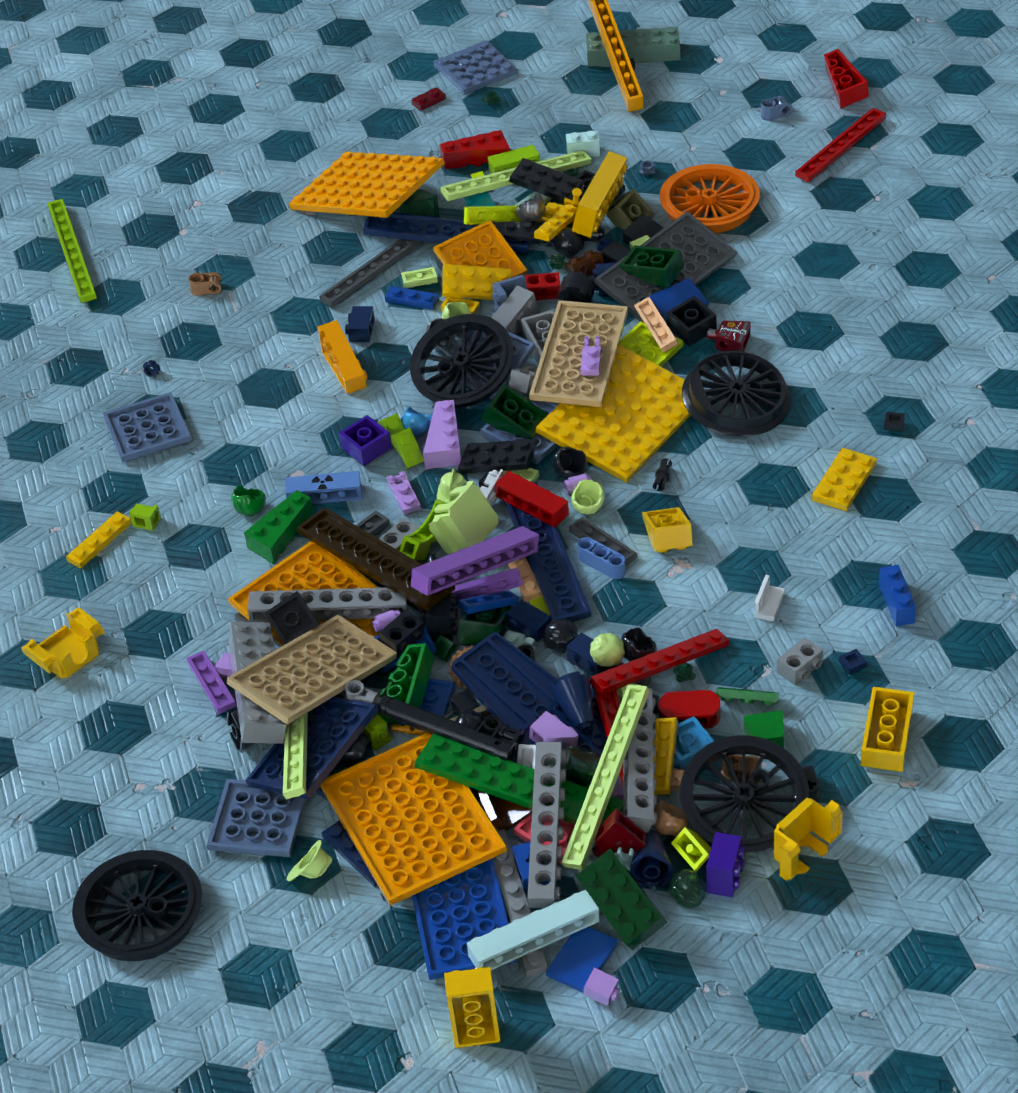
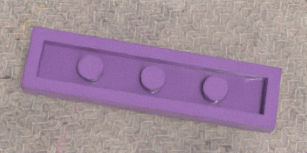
M517 567L455 585L452 595H456V605H458L459 600L510 590L523 586V582Z
M203 650L187 657V664L217 714L219 715L235 708V700L205 651Z

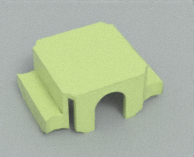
M468 481L466 486L453 489L449 496H459L450 503L437 505L434 509L435 513L446 511L448 513L434 515L433 521L428 523L429 530L444 552L448 554L483 542L498 525L497 514L474 481Z

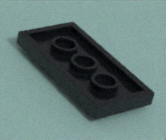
M522 158L510 176L509 182L564 202L565 198L573 200L572 190L574 188L580 189L583 180Z
M524 439L469 443L458 466L459 473L487 472L488 470L500 471L501 469L503 471L528 470L537 447L536 440Z

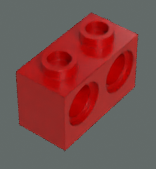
M559 272L525 275L527 290L534 293L536 301L558 299L557 295L560 288Z

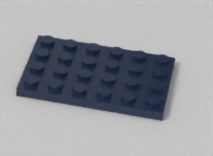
M332 697L308 712L306 793L298 796L299 798L309 800L314 795L319 786L378 712L376 704ZM275 743L245 781L249 787L283 794L284 743Z

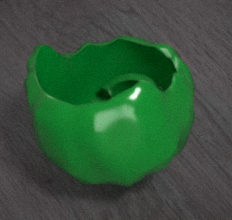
M239 485L233 490L231 495L232 505L241 515L251 516L258 514L265 506L266 495L259 489H245Z

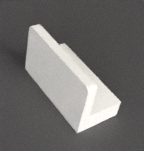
M765 575L755 600V618L774 622L784 598L785 589L770 586V575Z

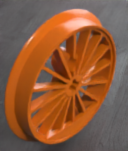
M702 164L685 168L670 176L662 185L659 198L662 207L672 222L688 211L690 214L695 213L693 216L712 232L721 233L732 230L748 220L759 201L760 190L756 181L740 169L721 164ZM704 181H713L711 189H706ZM717 181H723L724 183H723V184L721 185V187L716 191V190H715L716 182H717ZM700 182L702 190L695 187L692 183ZM730 184L735 185L734 187L726 190ZM709 210H711L714 218H708ZM705 212L704 218H700V216Z

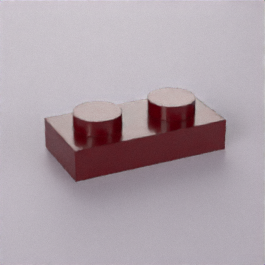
M436 87L411 99V103L419 111H422L445 100L446 95Z

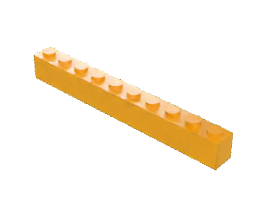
M587 0L628 112L644 109L643 94L608 0Z

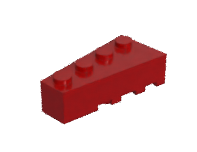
M501 130L439 144L440 155L444 160L445 169L466 167L467 164L481 166V163H488L489 156L510 151V147Z

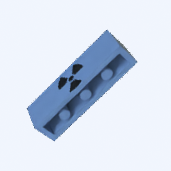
M359 471L285 478L286 498L298 490L311 498V504L362 500V484Z

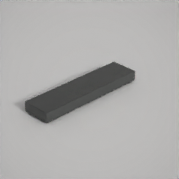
M581 517L569 526V532L578 538L589 537L622 554L625 557V567L637 558L635 551L584 517Z

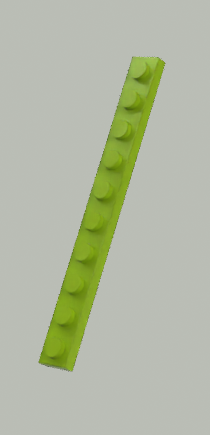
M63 199L48 202L47 205L80 303L97 299Z

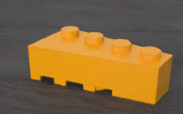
M335 320L317 326L322 354L345 392L349 394L366 388L367 373L365 370H362L361 364L356 358L338 321Z

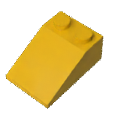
M679 507L642 512L648 537L655 551L667 552L668 549L674 548L684 550L688 546H693L691 523Z

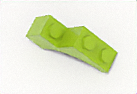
M398 413L377 422L390 432L391 443L401 456L406 469L424 462L411 428L404 429Z
M435 500L432 510L424 523L412 534L404 536L400 552L416 561L426 560L431 542H438L429 530L428 523L433 521L434 515L448 513V511L434 512L437 505L447 504L446 502Z

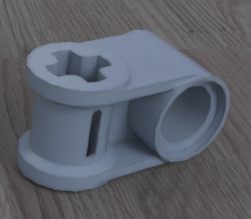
M784 96L765 99L761 102V118L763 120H773L787 116L792 112V105L787 103Z

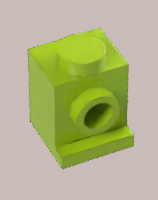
M136 503L130 511L133 527L154 531L161 519L158 505L151 507Z
M376 713L362 731L363 734L371 738L372 746L370 747L375 751L392 741L388 734L387 722Z

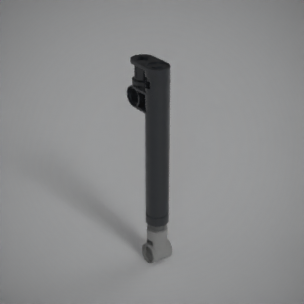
M357 680L348 682L345 687L347 699L376 704L378 714L387 716L426 733L445 737L491 756L499 757L504 761H512L518 751L519 744H522L525 737V730L520 729L517 731L509 728V725L502 723L500 717L496 715L487 716L476 730L388 695L380 697V693L364 688L363 683Z

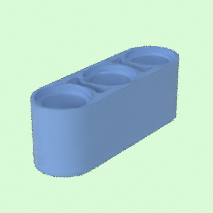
M589 537L578 540V559L581 562L613 579H621L625 576V557L622 554Z

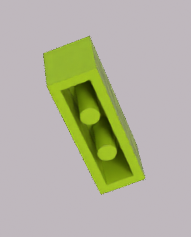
M534 145L488 157L489 171L492 174L515 168L522 158L539 162L540 155Z

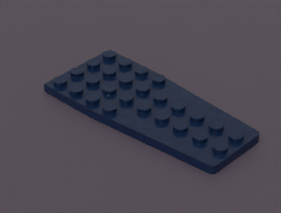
M493 632L452 662L451 670L492 715L500 717L502 723L509 725V728L517 731L520 729L525 730L522 744L536 745L529 738L530 726L545 711L557 716L562 723L572 727L577 732V746L575 748L563 749L567 751V762L563 763L562 768L566 769V781L582 782L596 771L608 739L600 713L594 709L595 723L591 729L587 731L577 730L550 692V684L552 682L554 685L557 684L558 679L497 632Z

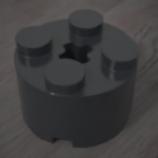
M570 272L567 276L563 277L557 295L558 300H580L583 303H591L596 290V284L592 278L591 280L588 279L587 275L582 272Z

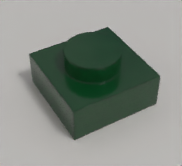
M440 635L434 644L437 648L434 654L443 661L448 662L457 645L445 636Z

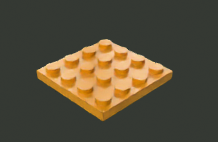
M491 220L444 241L433 248V251L443 264L511 269V278L527 274L526 267Z

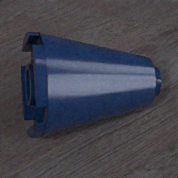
M580 671L568 673L559 677L557 684L554 685L552 682L549 686L550 692L573 726L581 731L591 729L595 723L590 680L587 672L584 671V675H581Z
M654 830L646 833L645 847L634 853L630 865V873L639 885L646 889H653V886L658 885L663 887L673 877V865L660 833Z

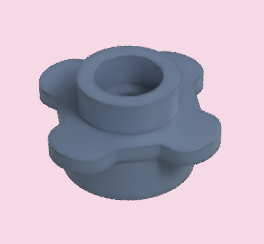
M649 160L643 161L639 166L641 168L639 173L642 175H652L655 173L654 168L656 165Z

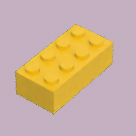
M880 687L872 688L861 749V766L903 772L913 714L914 692Z
M477 967L471 970H455L444 973L455 1048L500 1042L491 968Z

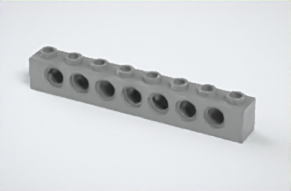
M378 587L249 592L248 598L250 622H269L264 612L296 591L300 592L317 620H329L336 615L344 619H374L375 616L390 610H399L401 614L407 609L406 598L390 588Z
M649 689L648 697L623 762V814L645 833H649L651 826L655 825L657 820V812H654L657 801L654 791L657 781L653 778L656 771V762H653L656 754V746L653 745L656 736V730L653 729L656 714L653 713L655 698H652V689Z
M536 742L527 898L529 908H546L556 902V900H560V887L557 886V880H561V866H558V860H562V847H559V840H563V827H560V820H564V807H561V801H565V788H562V782H566V769L562 768L563 763L567 762V751L563 750L562 742ZM551 764L555 765L554 767H551V768L547 767L548 765H551ZM549 783L554 784V785L551 786V787H547V786H546V785L549 784ZM546 803H553L551 806H545ZM546 822H552L551 825H543ZM546 841L552 842L549 845H543ZM544 861H550V864L542 865ZM543 881H549V882H550V883L547 884V885H541V884H540V883L543 882Z

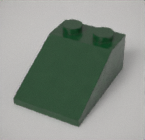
M634 245L619 266L620 269L654 286L670 287L684 268V263L680 250Z
M504 383L481 416V419L495 429L527 439H533L537 434L536 427L549 414Z
M512 606L471 614L465 612L460 619L458 642L464 643L467 646H471V644L474 646L493 632H497L503 637L507 625L506 613Z

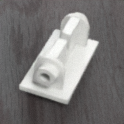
M502 469L500 472L496 470L489 472L484 481V485L489 487L481 486L480 488L490 505L494 504L497 500L495 483L504 476Z

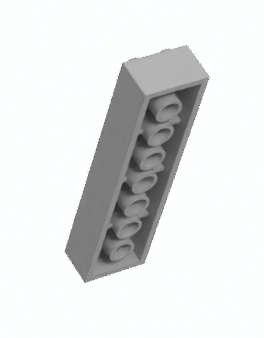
M230 622L228 643L233 674L275 651L270 623ZM235 690L242 743H284L286 724Z

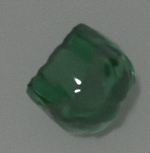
M686 868L678 870L669 881V894L682 907H697L705 899L707 892L706 879L698 870Z

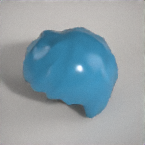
M407 407L401 417V422L404 429L411 428L413 435L421 436L428 432L433 414L425 415L418 413L411 407Z

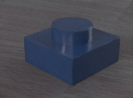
M857 649L839 656L840 664L849 675L867 667V661Z

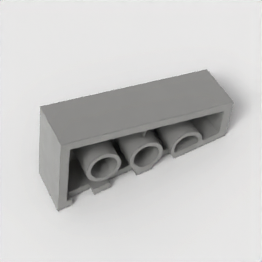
M517 285L491 318L498 321L507 332L518 335L522 332L521 319L540 314L541 312L534 293Z

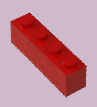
M508 471L495 483L497 498L554 528L569 515V506L566 499L536 485L534 482L522 478L518 474Z

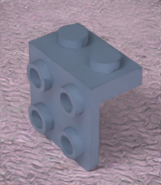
M524 275L492 284L494 313L517 285L527 289Z

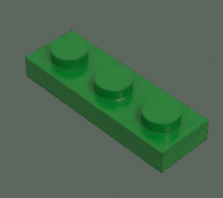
M725 687L716 688V694L721 697V701L732 702L733 698L741 699L742 703H753V700L762 701L761 704L774 705V702L779 701L780 692Z

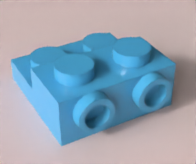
M694 716L678 724L673 768L678 767L685 770L690 760L698 751L714 742Z

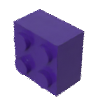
M368 415L338 432L341 449L363 466L392 449L390 432Z
M715 833L706 866L707 893L733 898L735 889H739L741 881L739 873L743 872L745 867V859H743L745 846H742V836Z

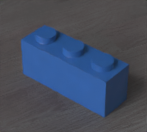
M899 564L879 568V587L895 626L915 623L916 605Z

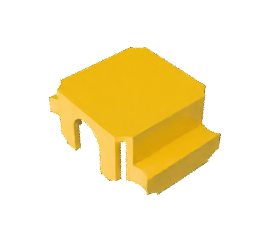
M76 607L72 612L66 613L70 628L64 625L41 643L37 644L34 639H30L25 646L21 647L22 652L49 674L52 671L60 678H68L99 655L96 639L98 636L105 634L104 629L97 620L80 607Z
M806 798L777 824L774 830V859L780 863V877L788 881L797 874H805L810 870V867L798 860V854L801 852L799 847H809L822 857L828 853V846L810 834V830L829 844L842 833L843 812L839 804L831 800L828 805L823 807L813 799Z

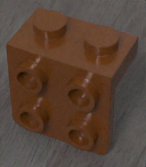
M479 790L477 791L480 797V806L486 811L490 822L498 830L505 829L507 831L532 814V809Z

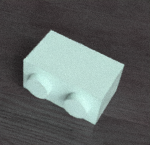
M598 131L566 134L567 154L584 150L590 157L600 156Z

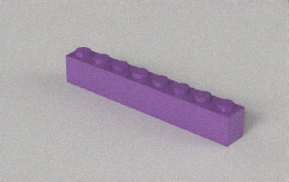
M521 526L413 568L411 587L428 596L536 553L538 551L539 534Z

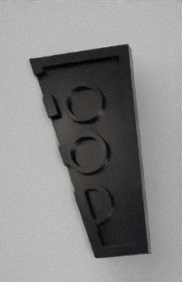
M492 221L505 240L511 238L515 242L520 243L523 240L532 241L534 245L546 243L548 247H553V239L548 242L534 238V232L546 221Z

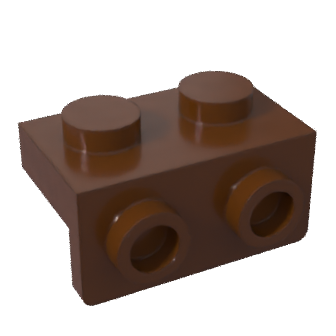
M590 250L583 253L584 256L570 258L569 262L565 263L564 266L567 271L582 272L588 277L593 275L592 269H596L595 264L605 262L602 253Z

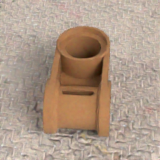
M217 272L193 273L188 278L192 295L218 294L221 291L220 283L222 277Z
M742 755L727 756L730 762L733 759L731 766L738 781L742 782ZM745 756L746 783L760 759L757 756ZM722 759V765L724 767L721 769V774L725 776L729 781H733L731 775H729V770L724 760ZM761 779L755 780L754 783L760 782Z

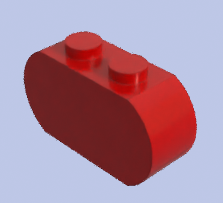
M711 690L667 692L660 698L658 703L659 718L676 717L678 724L694 716L704 729L715 727L721 718L720 698Z

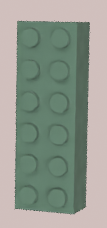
M678 27L619 31L628 57L634 58L635 63L680 60ZM596 32L586 33L588 67L611 65L600 34Z

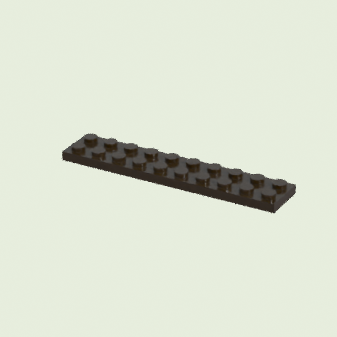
M325 507L296 527L298 533L426 611L455 590V585L427 596L412 588V569L421 566V563Z

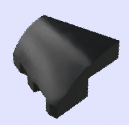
M642 214L623 231V243L630 245V242L645 235L651 238L664 228Z

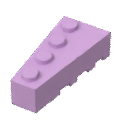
M444 400L435 403L423 451L425 469L460 464L461 454L454 400Z

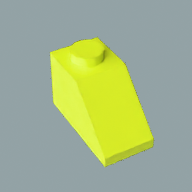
M686 827L671 842L696 872L709 858L711 847L698 833Z

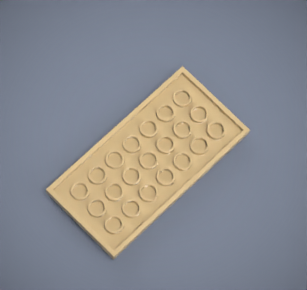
M559 300L531 387L530 400L602 407L627 318L628 306ZM585 336H589V346H595L596 336H600L601 358L599 376L581 375L582 349Z
M336 615L227 677V684L285 724H289L344 691L348 682L352 680L360 681L394 661L397 657V652L343 617Z

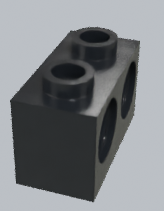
M406 609L379 632V641L396 651L398 657L404 652L407 645H412L424 636V622Z

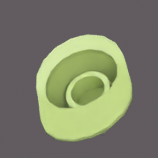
M452 469V472L442 476L438 487L437 500L450 503L459 496H449V493L456 487L467 485V481L462 474Z
M318 840L308 853L292 868L287 876V881H291L299 875L311 879L325 873L332 862V858L321 848V840Z

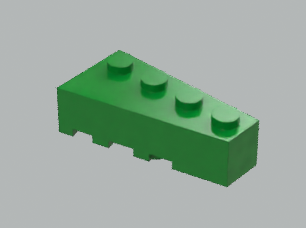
M298 490L292 493L244 532L247 548L270 563L275 564L278 555L286 550L288 542L296 537V527L313 515L311 498Z
M426 643L407 645L396 664L398 668L394 673L390 674L388 678L389 683L385 689L382 688L380 697L388 695L421 708L434 663V657ZM378 714L387 723L398 722L396 720L388 718L387 716L385 717L383 715Z

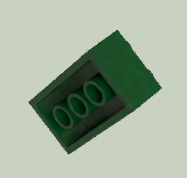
M612 849L606 851L576 875L624 943L632 950L668 923Z

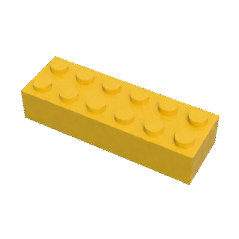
M610 151L607 153L578 204L572 227L573 232L591 238L594 232L597 233L600 223L603 222L605 214L608 213L610 205L613 204L615 196L618 195L620 187L622 188L625 178L622 177L628 168L626 164L627 157Z

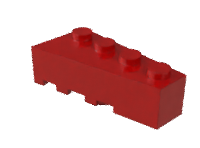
M839 49L824 54L826 72L840 109L869 97L868 82Z

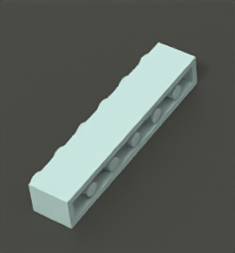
M586 890L574 893L564 900L554 902L541 910H536L528 916L512 921L508 925L496 928L481 937H475L467 942L468 956L475 968L490 967L491 970L496 969L598 923L599 908Z

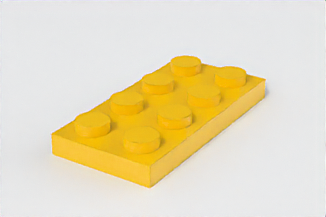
M443 264L442 297L493 300L492 284L510 279L511 269Z
M842 447L812 493L811 500L847 512L877 464V458Z

